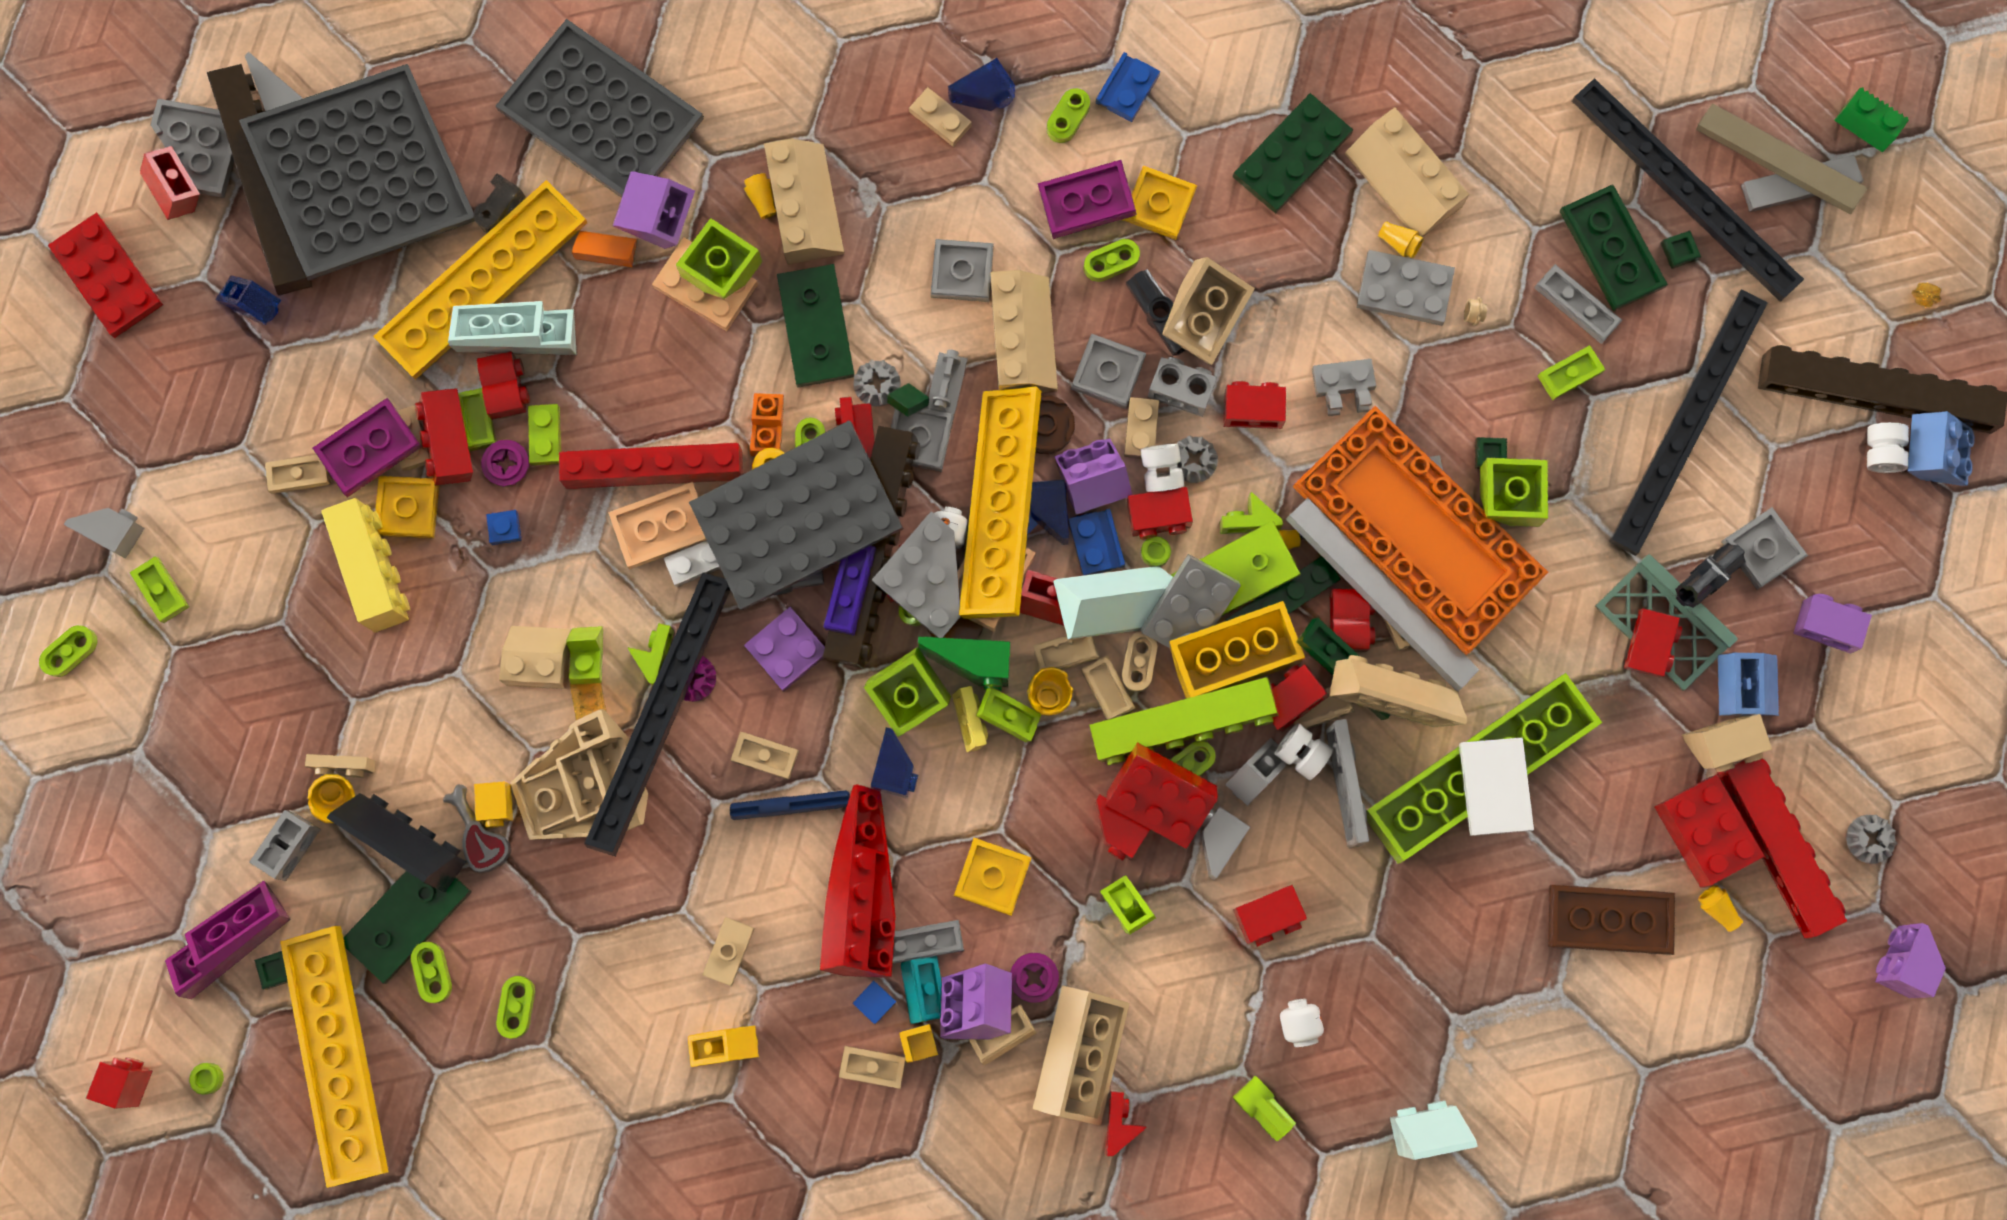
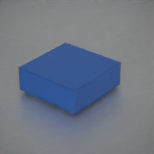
M874 980L853 1002L875 1025L896 1003Z

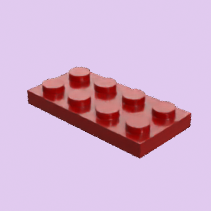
M97 212L48 244L52 253L113 338H116L163 306L161 300Z

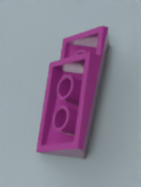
M265 880L185 933L188 945L165 960L175 994L178 997L192 1000L291 920Z

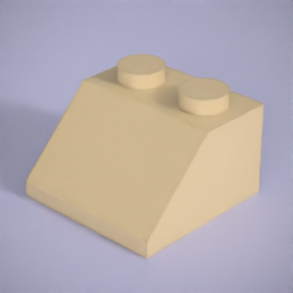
M511 626L502 649L499 681L506 686L567 689L570 651L566 639L572 629Z
M1760 714L1738 716L1682 734L1685 743L1704 769L1715 768L1716 772L1734 768L1733 762L1744 759L1745 763L1764 758L1763 752L1772 750Z

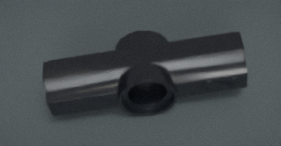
M1148 269L1133 275L1126 282V286L1147 316L1148 324L1157 331L1173 356L1185 352L1186 349L1162 335L1173 307V301L1164 295ZM1157 308H1162L1168 315L1157 317L1153 311Z
M1727 543L1713 556L1710 555L1690 572L1691 575L1675 588L1678 602L1682 606L1694 608L1708 597L1709 594L1712 595L1732 578L1730 575L1746 562L1744 559L1745 551L1739 545Z

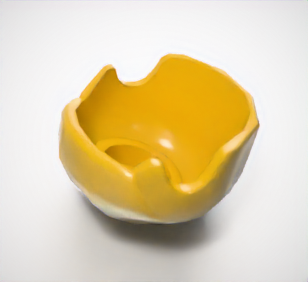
M1055 667L1042 668L1031 678L1028 684V700L1034 710L1041 715L1053 716L1062 713L1070 705L1073 696V688L1068 680V674Z
M325 774L314 780L308 790V805L312 815L324 823H333L327 819L328 815L355 797L353 785L344 776L339 774Z

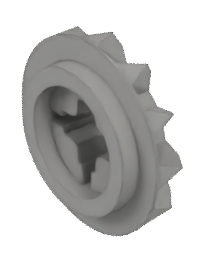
M871 360L869 363L861 365L854 375L856 395L862 402L869 403L871 406L888 404V394L899 389L901 385L900 376L895 367L884 360ZM875 372L879 379H885V382L881 383V393L877 392L874 385L868 384L873 381V373Z
M1192 436L1177 442L1181 461L1177 464V467L1182 469L1184 481L1198 483L1208 479L1214 473L1218 462V454L1213 444L1206 441L1203 437ZM1191 452L1195 455L1203 452L1199 459L1201 466L1194 462L1185 467L1189 460L1187 453Z
M1863 815L1856 818L1848 827L1846 841L1850 852L1858 860L1870 864L1883 862L1892 856L1894 847L1898 844L1895 841L1896 830L1892 829L1888 820L1877 815ZM1879 831L1876 838L1879 845L1872 844L1866 847L1869 841V837L1866 834Z

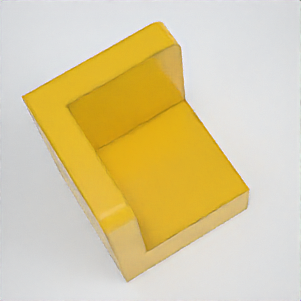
M931 1024L899 1032L907 1063L938 1055Z

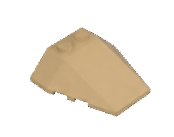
M604 709L574 721L569 726L570 729L560 739L552 742L549 745L550 748L540 758H536L510 783L529 840L588 836L629 742V737ZM646 787L627 831L644 824L648 799Z

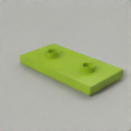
M1274 521L1199 559L1239 581L1241 584L1222 616L1301 575Z

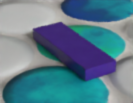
M869 546L840 561L823 626L826 630L855 635L876 551L875 546Z

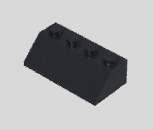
M359 793L330 812L327 819L422 882L443 892L447 891L467 862L458 856L461 850L447 841H444L442 845L434 840L436 837L434 832L422 825L416 829L410 825L413 820L411 817L398 809L395 813H392L386 809L389 803L375 794L369 798Z

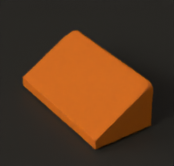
M579 231L572 249V255L576 260L632 267L637 239Z

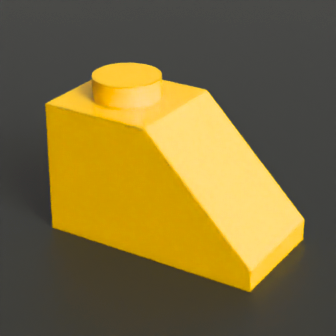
M755 1025L688 1036L691 1067L759 1057Z

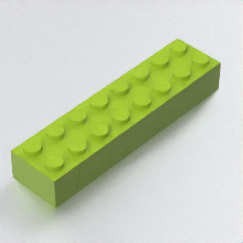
M1564 673L1466 742L1523 738L1528 775L1599 726L1602 721L1569 676ZM1459 746L1366 810L1367 822L1397 864L1405 861L1468 817Z

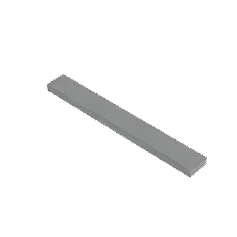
M1309 498L1286 518L1314 549L1457 692L1479 671L1464 653Z

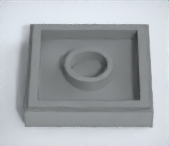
M935 239L931 298L989 302L994 244Z
M1091 334L1071 385V390L1126 409L1146 353Z
M923 408L907 417L895 409L891 428L913 432L920 443L919 457L917 460H913L912 466L942 472L954 413Z
M1773 507L1721 541L1724 546L1727 543L1739 545L1745 551L1744 559L1746 562L1740 568L1757 590L1808 556Z

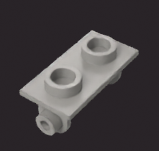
M947 350V354L939 352L929 392V405L926 408L955 414L968 358L958 356V351Z

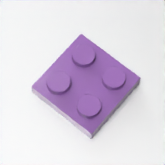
M791 607L786 609L744 645L783 692L824 658L823 653L825 646Z

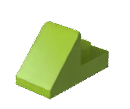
M1250 492L1248 496V515H1244L1243 511L1226 513V516H1222L1219 522L1220 534L1250 533L1271 521H1274L1278 530H1281L1283 520L1255 494Z
M658 623L657 631L653 630L649 638L648 647L652 648L651 652L628 647L631 655L652 686L670 649L674 630L671 626Z
M603 627L572 628L566 639L570 651L569 681L571 685L602 683Z
M1126 875L1100 891L1104 900L1118 918L1125 933L1131 935L1156 919L1151 909Z

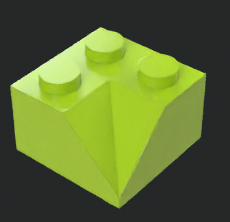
M710 218L676 263V267L682 278L703 292L725 299L747 284L761 265L762 259L757 248Z
M1487 458L1480 467V498L1486 517L1509 526L1540 527L1548 519V461Z
M918 647L870 677L864 686V689L897 737L948 706L951 695Z

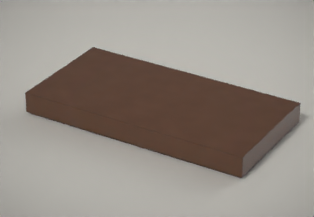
M1549 885L1548 947L1674 955L1675 893Z

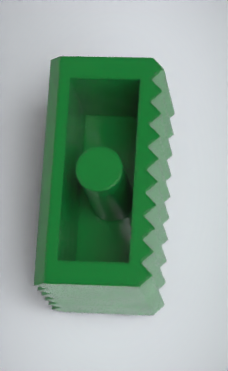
M1862 87L1847 101L1834 121L1883 153L1897 138L1909 119L1904 117L1903 113L1899 114L1898 110L1894 111L1893 107L1884 104L1883 100L1879 101L1878 97L1874 98V94H1869V91H1864V87Z

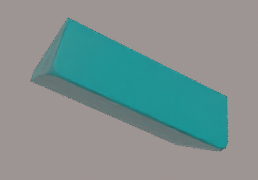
M937 956L901 962L900 966L910 1023L914 1024L940 1019L942 981Z

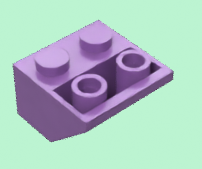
M632 171L630 172L613 227L664 249L676 246L695 190L667 178Z
M1110 438L1096 440L1090 445L1078 449H1069L1063 452V454L1054 456L1068 499L1076 514L1133 495L1126 466Z
M1924 923L1898 926V928L1891 932L1888 938V945L1890 947L1886 956H1883L1877 965L1876 973H1878L1875 982L1908 998L1934 997L1946 967L1929 926Z
M985 963L942 977L941 1038L989 1040L1011 1033V972Z

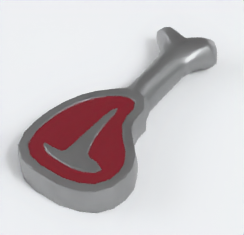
M458 784L455 786L453 793L444 796L443 802L454 805L466 825L462 839L465 859L469 867L475 872L485 873L492 871L508 859L511 852L510 844L505 837L487 831L482 823L476 821V817L466 800L467 787Z

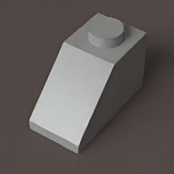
M105 508L67 519L64 523L65 526L125 559L145 529L135 523L138 519L137 516L122 508L119 513L110 508Z
M1272 738L1225 784L1247 806L1287 765L1275 755L1278 744Z
M1220 806L1215 813L1210 811L1201 825L1204 829L1200 834L1208 875L1213 880L1219 876L1250 829V826Z

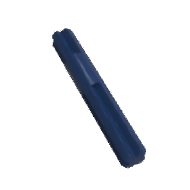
M845 790L737 802L730 805V817L732 820L846 808L850 794L849 791Z

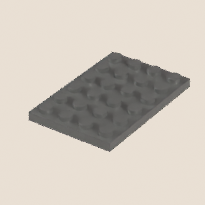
M568 19L563 22L496 104L499 112L621 198L630 172L633 171L658 177L704 119L703 114Z
M850 420L689 502L740 610H745L904 529Z

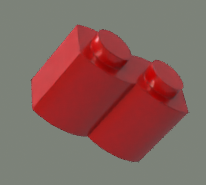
M512 351L477 358L478 373L487 415L493 420L526 413V404L530 403L527 387L521 386L520 376L525 374L521 358L516 359Z
M1332 589L1330 592V629L1355 652H1367L1370 649V645L1375 644V627H1370L1369 620L1370 615H1374L1375 609L1355 589Z

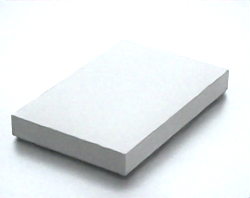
M1523 738L1461 742L1459 748L1470 836L1533 831L1534 825Z

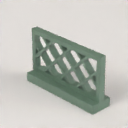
M1648 554L1595 607L1631 640L1633 632L1631 631L1630 618H1637L1638 614H1630V597H1647L1648 610H1652V597H1664L1669 602V614L1667 615L1686 618L1691 623V636H1680V639H1691L1692 657H1675L1673 643L1670 653L1674 655L1673 666L1670 673L1665 672L1684 691L1718 658V655H1721L1727 648H1730L1738 638L1702 603L1694 608L1682 606L1676 599L1677 592L1675 590L1681 583ZM1637 573L1647 581V593H1630V580ZM1624 586L1626 587V593H1618ZM1652 586H1653L1659 593H1652ZM1613 597H1626V614H1613L1605 605ZM1674 607H1675L1681 614H1674ZM1618 618H1626V625ZM1696 628H1697L1704 636H1696ZM1696 639H1708L1717 649L1709 657H1697ZM1675 661H1692V674L1685 681L1675 674ZM1697 661H1704V662L1697 668Z

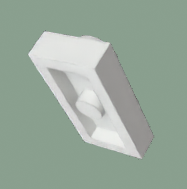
M707 540L664 558L676 587L700 578L702 573L709 574L720 569Z

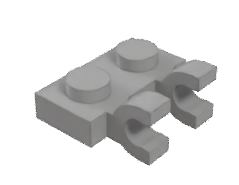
M1372 359L1313 366L1312 374L1316 397L1325 396L1328 416L1340 415V409L1343 408L1340 394L1347 393L1355 394L1357 413L1369 412V406L1372 405L1369 391L1376 388Z

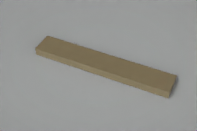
M1713 103L1696 128L1697 131L1850 215L1868 189Z

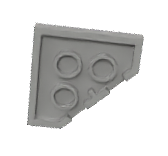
M158 99L150 124L165 148L173 147L200 194L224 198L234 158L219 110Z
M931 511L871 581L937 638H943L961 616L959 615L960 601L954 530Z

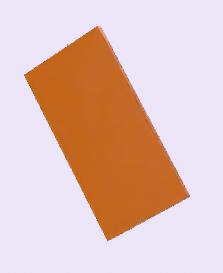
M1376 406L1293 485V488L1305 500L1309 498L1466 656L1548 573L1495 520L1487 518L1484 509Z

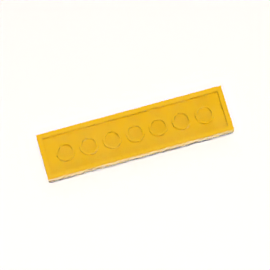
M547 180L544 181L373 337L416 380L451 348L448 343L453 306L501 303L588 223L587 220Z
M1038 387L983 391L959 615L964 619L1019 616L1041 401V390Z
M332 926L280 941L326 1187L329 1188L388 1173L341 926Z

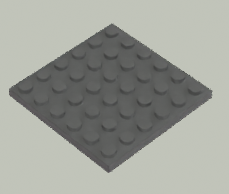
M408 64L239 120L308 281L476 221L473 210Z

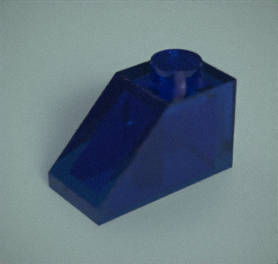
M998 58L948 86V98L951 103L992 111L997 107L1004 108L1015 97V84Z
M232 275L215 299L243 316L265 325L277 315L279 310L277 306L281 302V299L254 281Z
M1065 480L1032 482L1031 517L1062 545L1069 544Z
M886 727L871 788L908 798L909 791L915 792L919 775L914 774V765L894 731Z

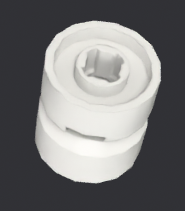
M1890 422L1870 425L1867 431V444L1872 449L1867 452V469L1878 473H1896L1907 470L1908 452L1903 447L1909 444V427L1905 424Z
M1179 444L1157 445L1141 449L1142 465L1148 469V472L1144 474L1147 492L1166 491L1184 486L1183 471L1177 467V464L1181 461ZM1169 467V472L1159 474L1156 472L1157 468Z
M1297 723L1282 739L1275 751V755L1288 765L1294 763L1295 770L1306 779L1311 780L1325 766L1333 749L1320 739L1313 740L1312 733ZM1305 744L1307 747L1303 750L1300 756H1298L1297 753Z

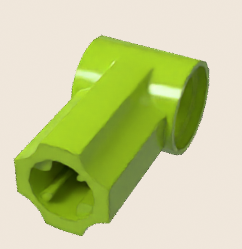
M1254 1076L1233 1096V1099L1251 1118L1254 1117L1275 1141H1279L1293 1128L1296 1122L1275 1101V1096L1257 1076Z

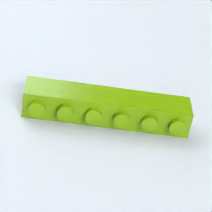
M1265 677L1090 724L1089 726L1098 760L1101 762L1107 761V765L1111 766L1125 762L1124 757L1130 755L1137 742L1153 751L1155 748L1166 746V750L1183 747V741L1193 738H1195L1196 742L1210 740L1214 738L1213 733L1223 730H1225V734L1240 732L1243 730L1242 725L1254 722L1256 727L1267 725L1273 722L1272 717L1279 715L1269 679Z

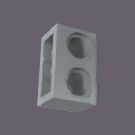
M1161 357L1149 389L1148 398L1159 400V402L1203 417L1217 377L1213 376L1212 372L1202 367L1194 369L1185 366V363L1180 359ZM1167 374L1173 375L1177 382L1168 385L1163 382L1162 377ZM1198 384L1204 388L1205 392L1196 395L1190 391L1189 387Z
M284 810L249 863L274 879L287 881L321 829L297 813Z

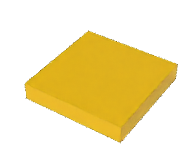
M1143 165L1131 194L1137 215L1122 220L1176 240L1197 185Z
M379 476L375 511L378 513L383 526L377 530L381 536L434 538L439 485L434 486L433 478Z
M973 838L954 896L1012 916L1032 857Z

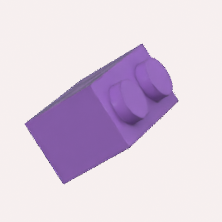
M1815 594L1803 600L1793 634L1850 654L1862 649L1871 614L1862 612L1863 609L1854 604L1842 605L1833 602L1834 599L1825 594Z

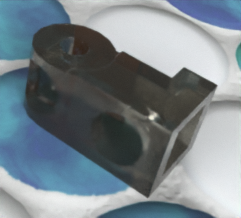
M498 173L490 181L495 189L486 202L479 204L474 210L473 217L475 222L485 233H488L526 198L519 187Z

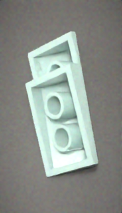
M542 301L453 306L448 343L456 352L505 353L512 351L515 354L577 355L574 309L544 311Z
M1160 566L1054 580L1067 638L1075 639L1140 631L1173 577Z

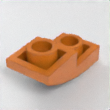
M754 393L751 418V456H756L758 452L766 448L781 450L784 394Z

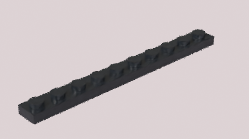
M1595 78L1574 96L1572 102L1780 302L1804 280L1801 275Z
M1742 289L1737 293L1610 538V543L1634 556L1639 554L1768 302Z
M702 573L584 844L587 848L616 857L730 593L726 579Z

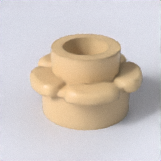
M1478 297L1477 300L1468 299L1464 310V321L1477 326L1480 321L1484 322L1487 314V305L1482 303L1481 297Z

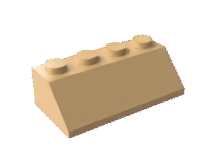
M1395 107L1374 122L1345 152L1349 160L1408 229L1419 231V235L1422 237L1461 209L1470 195Z
M793 138L764 143L787 265L844 254L824 144Z
M1023 270L991 272L999 390L1038 387L1041 392L1058 391L1049 277Z
M1350 655L1345 660L1336 661L1330 697L1431 727L1466 724L1467 717L1457 691L1446 688V683L1433 679H1429L1428 682L1419 679V674L1406 671L1400 674L1394 672V667L1377 663L1374 666L1367 664L1366 658Z
M1062 986L1035 1096L1034 1110L1101 1126L1130 1003L1089 991Z

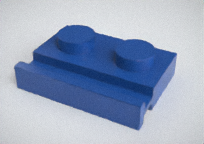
M1123 52L1097 96L1096 104H1101L1107 107V110L1133 122L1160 76V71L1137 58L1133 59L1127 56L1128 54Z
M1110 508L1105 511L1093 512L1068 519L1082 576L1099 574L1125 567Z

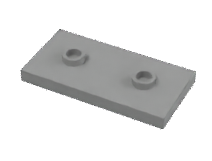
M1347 719L1336 720L1327 728L1326 734L1328 745L1333 749L1331 761L1347 847L1354 848L1369 842L1366 826L1367 813L1365 805L1362 804L1354 762L1356 760L1355 749L1350 740Z

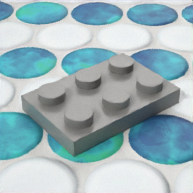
M1369 250L1356 308L1442 326L1445 322L1455 267Z
M1188 554L1140 630L1144 635L1170 648L1169 641L1216 625L1241 584L1232 577Z

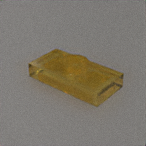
M569 681L576 720L600 709H604L607 712L602 683L571 685Z

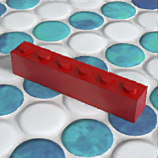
M739 443L559 452V481L566 489L731 481L743 475V451Z
M1762 758L1749 763H1745L1742 760L1735 763V767L1732 769L1717 772L1729 796L1765 857L1762 860L1804 939L1817 937L1847 922L1844 915L1846 913L1845 907L1839 898L1834 897L1829 887L1831 885L1830 879L1826 872L1818 867L1814 859L1816 857L1815 851L1811 844L1802 837L1799 831L1801 830L1800 823L1796 816L1792 813L1790 814L1786 807V797L1781 788L1775 786L1770 777L1771 769L1766 760Z

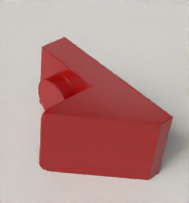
M1110 1091L1106 1156L1117 1154L1147 1128L1143 1125L1122 1124V1118H1128L1129 1099H1124V1092Z

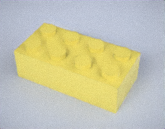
M357 498L321 510L358 623L376 633L408 621L409 618L406 611L410 610L409 602L404 593L400 594L397 585L401 582L400 575L395 566L391 567L388 556L392 555L387 540L385 538L382 539L377 531L383 527L376 511L373 512L368 504L364 505Z

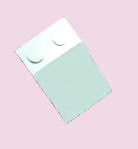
M1446 1101L1427 1104L1428 1110L1416 1112L1415 1107L1397 1110L1398 1116L1390 1117L1399 1156L1417 1160L1478 1147L1475 1137L1457 1106H1447Z

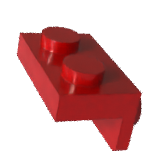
M841 397L840 407L835 408L836 425H841L850 420L869 459H871L875 442L871 404L853 405L852 397Z

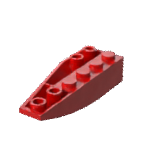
M856 784L853 785L844 813L829 877L824 912L820 971L842 976L892 977L896 914L881 791Z

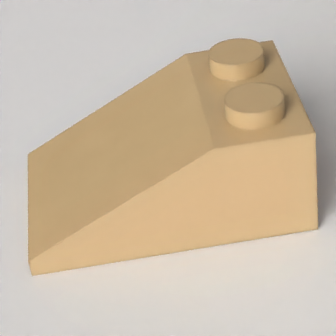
M1208 257L1196 259L1179 288L1162 335L1204 362L1212 365L1255 288Z

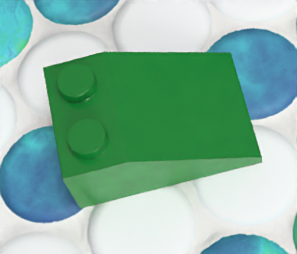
M918 637L919 650L923 655L972 683L984 686L985 691L991 687L998 691H1002V687H1008L1010 642Z

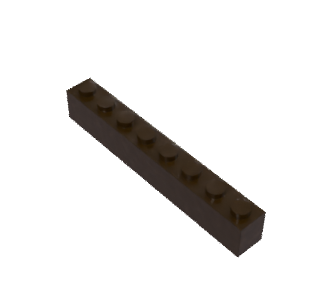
M242 64L209 71L207 76L276 293L279 296L312 287L311 280H307L239 121L263 112L260 100L253 101L251 91L256 90L251 73H244Z
M1784 345L1771 347L1762 355L1758 389L1907 418H1912V414L1948 411L1972 428V430L1989 434L2004 426L2007 406V392L1999 391L1997 387L1992 385H1981L1978 387L1968 385L1967 381L1960 379L1947 381L1938 379L1939 377L1934 374H1911L1909 370L1904 368H1893L1890 370L1880 368L1879 364L1872 362L1859 364L1850 362V359L1846 357L1828 358L1821 356L1819 352L1805 351L1803 353L1792 351L1791 347Z
M878 426L870 461L898 518L904 517L907 507V500L904 497L906 489H910L913 483L914 472L911 471L913 460H917L919 457L920 443L913 432ZM900 531L871 545L876 547L855 635L829 630L823 657L829 662L864 669L865 661L869 662L873 649L872 644H870L872 632L875 633L879 626L878 606L879 603L884 602L886 593L871 580L891 558L893 545L896 546L898 544Z

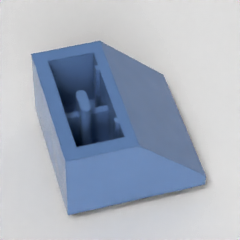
M1948 411L1912 414L1907 471L1920 480L1968 486V477L1972 473L1970 452L1975 442L1972 428Z
M1728 653L1718 655L1719 716L1755 714L1779 716L1777 655L1766 653Z

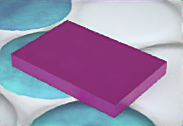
M1122 160L1037 183L1053 239L1137 215Z
M386 398L312 449L343 494L348 498L422 446L394 405Z

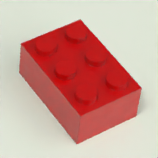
M1137 742L1107 791L1106 805L1187 849L1218 800V792L1215 784Z
M1718 775L1706 778L1654 806L1700 888L1713 885L1765 857Z

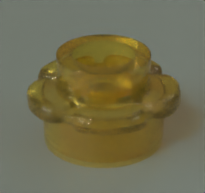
M1918 283L1916 290L1912 291L1913 297L1916 298L1915 303L1924 307H1932L1933 304L1942 300L1940 297L1941 288L1930 283Z

